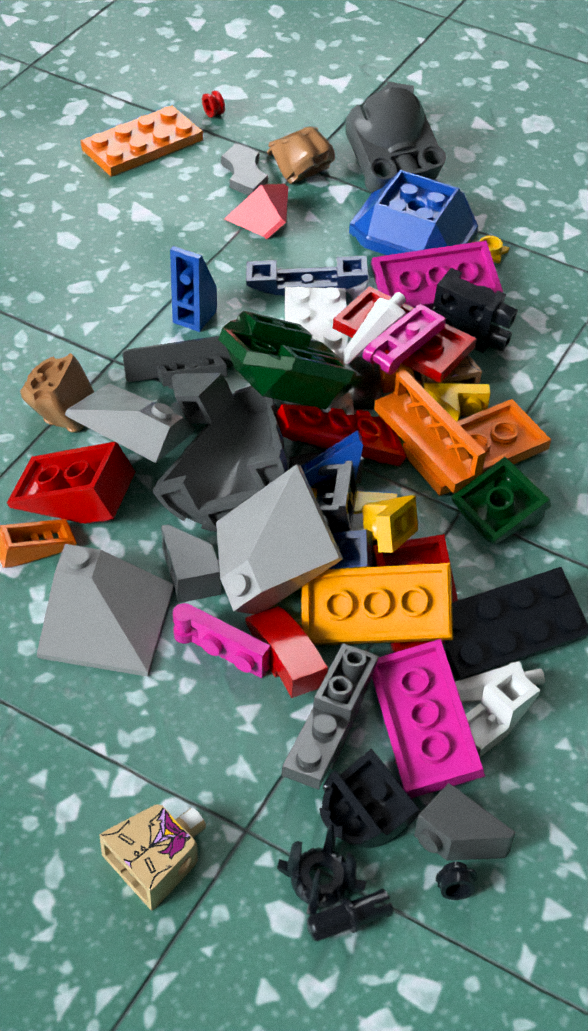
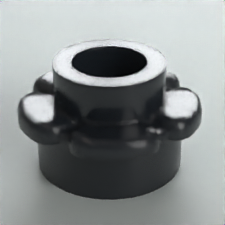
M450 862L436 874L435 880L438 882L437 885L441 889V894L444 898L462 900L470 897L475 892L474 882L477 880V873L474 869H468L467 865L462 862Z

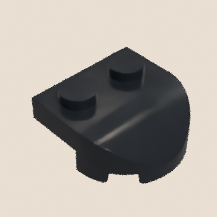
M372 749L341 774L336 770L330 774L323 785L325 792L322 808H319L325 826L327 828L330 824L334 826L335 836L348 844L362 848H373L388 843L414 822L422 812Z

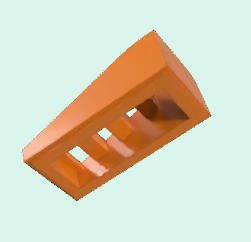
M67 519L0 525V562L3 568L18 566L61 553L65 544L75 546L77 544ZM57 533L59 538L54 539L52 534Z

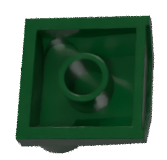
M503 457L451 496L452 501L463 517L487 541L494 544L501 542L521 528H531L538 525L543 520L545 511L551 507L550 499L506 457Z

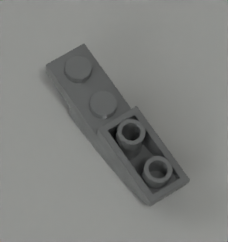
M344 643L342 644L314 697L313 708L282 766L281 776L315 789H320L329 769H333L350 733L377 665L378 655Z

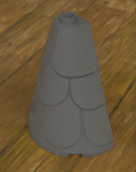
M252 386L236 390L233 394L235 398L233 404L213 424H207L184 449L181 456L157 481L153 493L168 511L182 521L188 518L202 524L201 529L217 532L216 522L288 471L284 452V439L276 416L278 409L275 400L261 396Z

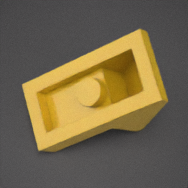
M424 383L423 388L455 421L459 420V416H471L488 409L490 399L489 384Z
M414 495L367 503L362 506L364 530L367 529L372 532V540H378L379 552L393 553L418 531L416 496Z

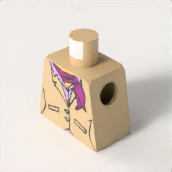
M156 804L102 832L99 835L102 856L152 911L196 865L198 861L197 843L193 837L204 830L206 824L202 816L194 808L188 809L175 819L162 805Z

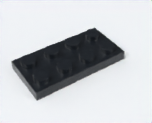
M558 567L452 602L453 640L441 641L456 681H460L588 637V623L562 567Z

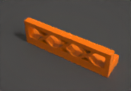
M405 369L397 372L394 392L375 400L374 410L454 494L482 474L486 451ZM468 452L473 456L472 460L470 459Z

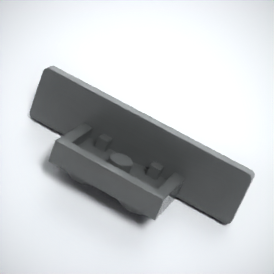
M219 336L125 349L122 351L127 382L159 378L163 387L168 386L170 389H173L171 377L174 374L222 373L224 377H227L226 367L234 365L227 348L218 340Z

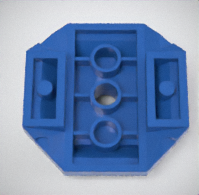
M399 170L383 188L374 191L349 226V233L353 237L355 236L364 248L384 255L472 243L478 231L477 221L460 188L403 170Z

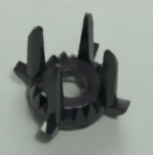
M332 824L327 828L323 848H311L302 854V842L295 841L291 846L288 861L279 859L277 865L280 872L291 878V885L297 896L308 904L306 914L310 916L317 913L318 907L332 906L342 901L348 893L362 892L366 887L367 881L357 879V860L349 853L345 860L343 855L334 851L337 836H334V826ZM317 866H325L333 872L334 878L331 882L322 885L320 870L317 869L313 880L310 878L309 873Z

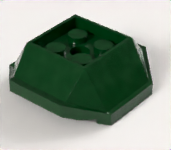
M243 311L237 316L236 320H232L222 327L218 339L227 348L234 368L263 397L326 410L353 388L359 389L363 379L358 372L344 363V360L325 344L313 339L312 334L298 323Z

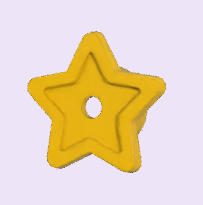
M484 236L480 239V241H487L493 262L500 263L501 255L509 251V247L503 246L502 240L496 236Z

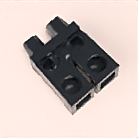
M450 268L437 284L433 311L445 317L446 324L475 337V350L484 353L491 346L504 351L511 341L512 333L500 328L499 325L509 329L516 319L518 309L504 303L505 293L500 291L495 293L489 287L476 286L461 279L462 272Z

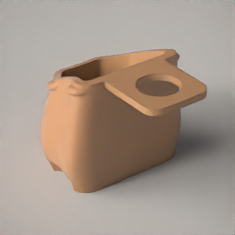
M314 126L305 127L271 141L268 145L270 148L267 154L274 155L282 175L290 184L325 171L330 167V163L335 160L333 146L318 131V127Z
M72 353L60 359H56L54 356L37 365L28 375L27 381L20 390L21 397L34 411L44 418L47 424L63 427L69 432L75 433L83 429L84 425L65 416L68 408L94 393V390L81 364Z

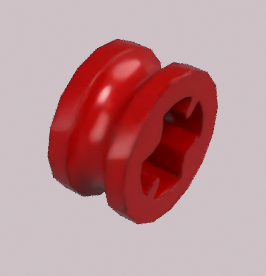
M212 91L211 95L209 93L202 95L203 109L208 117L212 118L216 116V113L221 115L225 112V102L219 91Z

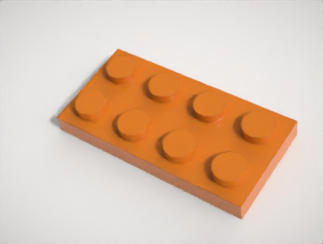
M172 105L81 140V148L112 177L202 141L203 131Z
M513 399L456 421L486 451L483 472L503 457H506L512 464H516L546 451L550 447L551 439ZM403 443L406 458L439 496L451 492L406 443ZM468 452V455L472 460L473 456Z

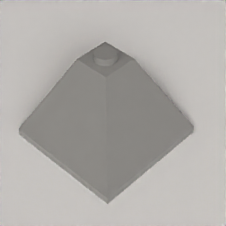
M110 383L68 408L65 416L155 463L193 434L195 429L183 417L173 413L174 411L171 407L162 403H154Z
M298 464L216 522L220 579L233 611L254 615L266 611L343 559L303 469Z
M65 544L54 573L37 650V658L148 677L174 591V584L103 550Z

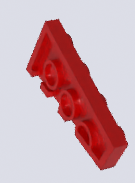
M282 404L276 413L282 436L291 441H301L328 449L358 430L363 441L362 457L400 466L406 458L398 434L380 415L373 417L369 411L357 410L355 415H348L344 413L343 409L331 408L329 413H323L318 407Z

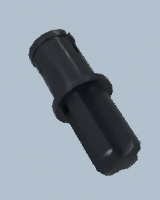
M379 889L377 892L352 901L344 898L341 901V905L309 916L306 919L308 932L314 941H321L348 930L356 933L359 931V927L364 924L393 915L392 903L378 908L374 907V904L390 899L384 889Z

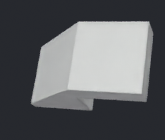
M513 665L485 685L481 703L465 714L479 758L507 737L540 694V689Z

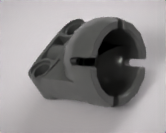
M392 88L369 96L366 99V105L371 115L369 120L364 107L359 104L350 111L346 117V136L364 174L365 186L370 192L373 193L383 188L399 170L432 180L438 177L445 163L446 155L435 139L420 100L413 93L405 88Z

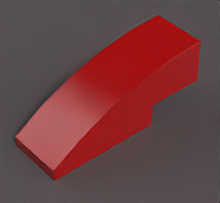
M278 606L245 617V623L252 636L271 646L270 669L275 678L280 676L291 698L319 689L328 672V667L307 634L285 610Z

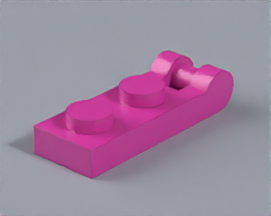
M419 304L370 342L364 349L362 357L371 364L377 363L381 365L382 371L392 375L405 359L445 328L446 318Z
M181 603L174 607L173 622L175 625L173 626V631L177 642L182 644L193 642L202 647L208 654L219 656L233 663L239 670L245 673L250 672L260 678H263L269 670L270 645L190 604Z

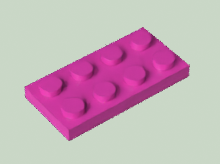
M487 241L372 257L370 263L378 290L391 297L397 292L402 293L406 298L404 303L413 308L419 304L429 309L434 308L437 284L450 268L462 272L461 279L476 286L489 287L495 293L497 291L503 292Z
M441 639L378 657L372 679L403 788L409 796L415 798L442 790L448 783L455 786L485 777Z

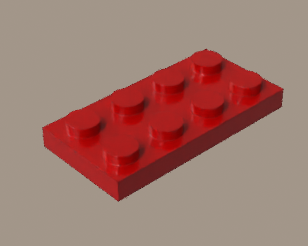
M369 286L333 318V329L353 338L374 307V303L379 298L390 300L392 297ZM405 303L400 307L406 314L414 309ZM445 323L443 330L405 359L402 364L441 383L475 348L476 338Z

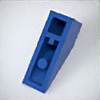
M173 246L170 249L172 320L175 324L201 332L217 311V286L202 255Z

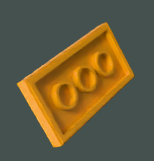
M450 563L327 569L302 586V629L314 646L341 645L343 643L366 644L435 641L438 639L453 640Z

